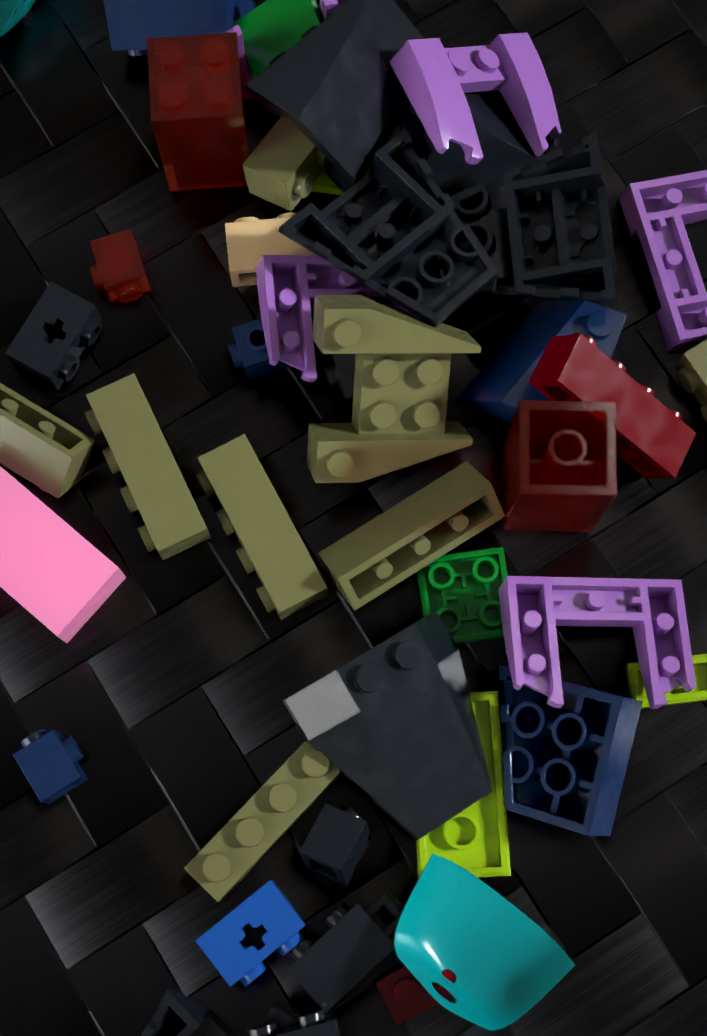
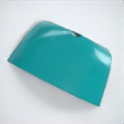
M433 853L403 909L395 930L394 947L396 955L425 990L447 1010L490 1031L502 1029L523 1016L575 966L564 950L539 925L516 906L466 869ZM445 969L451 970L456 975V982L452 983L442 975V971ZM432 982L444 987L454 997L456 1003L449 1002L434 989Z

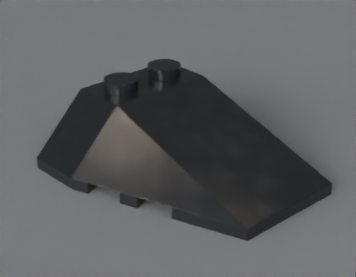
M436 610L283 700L306 742L317 752L321 751L339 767L340 772L347 779L358 784L373 798L372 801L415 840H419L493 791L460 652Z

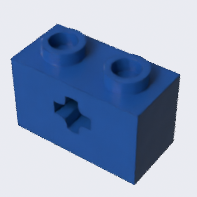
M272 879L205 932L196 942L230 987L238 980L246 987L267 970L262 961L277 949L284 956L304 939L299 930L306 925V922ZM248 923L253 928L263 925L267 930L262 937L265 944L264 947L260 948L257 944L247 947L243 942V939L248 935L245 929Z

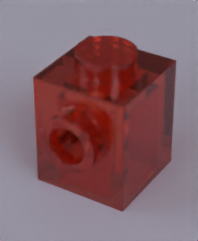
M131 229L90 241L97 263L89 266L97 291L106 290L111 303L115 301L131 302L140 298L144 292L151 290Z

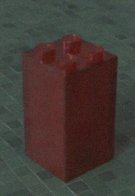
M237 32L148 38L147 54L151 122L170 191L246 186L247 181L243 164L251 155L248 111L245 88L242 86L244 81Z
M519 400L503 444V512L505 514V517H503V530L591 532L617 496L616 402Z

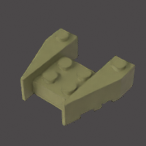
M315 295L313 340L321 353L356 354L352 423H309L307 466L315 483L363 482L472 445L473 438L459 421H446L451 353H481V346L468 332L443 323L434 327L411 312L399 308H391L361 295Z

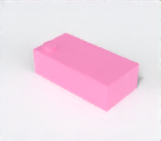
M0 466V587L67 644L124 581L126 576L118 566Z

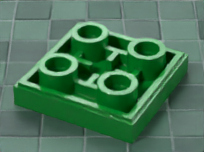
M267 0L235 21L233 26L239 24L243 34L245 56L253 75L258 76L270 66L269 62L282 51L287 52L303 39L302 34L313 25L319 26L324 20L315 0Z
M503 547L443 555L417 571L423 616L425 617L436 610L455 644L504 638L498 593L499 587L506 576H508Z

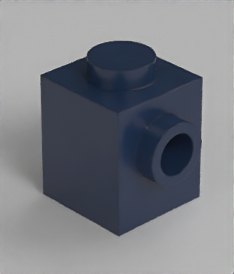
M261 318L231 328L234 343L227 345L235 369L244 368L247 380L290 367V365L279 360L276 366L269 363Z
M45 729L38 730L22 740L21 745L23 748L13 754L41 803L50 804L88 780L78 763L84 756L70 734L63 737L61 733L55 730H51L48 733Z

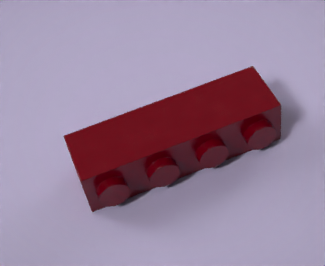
M582 333L551 337L529 383L645 478H676L696 435V432L682 421L683 417L681 414L663 405L654 397L655 393L652 389L635 381L626 373L625 366L607 357L597 348L596 341Z

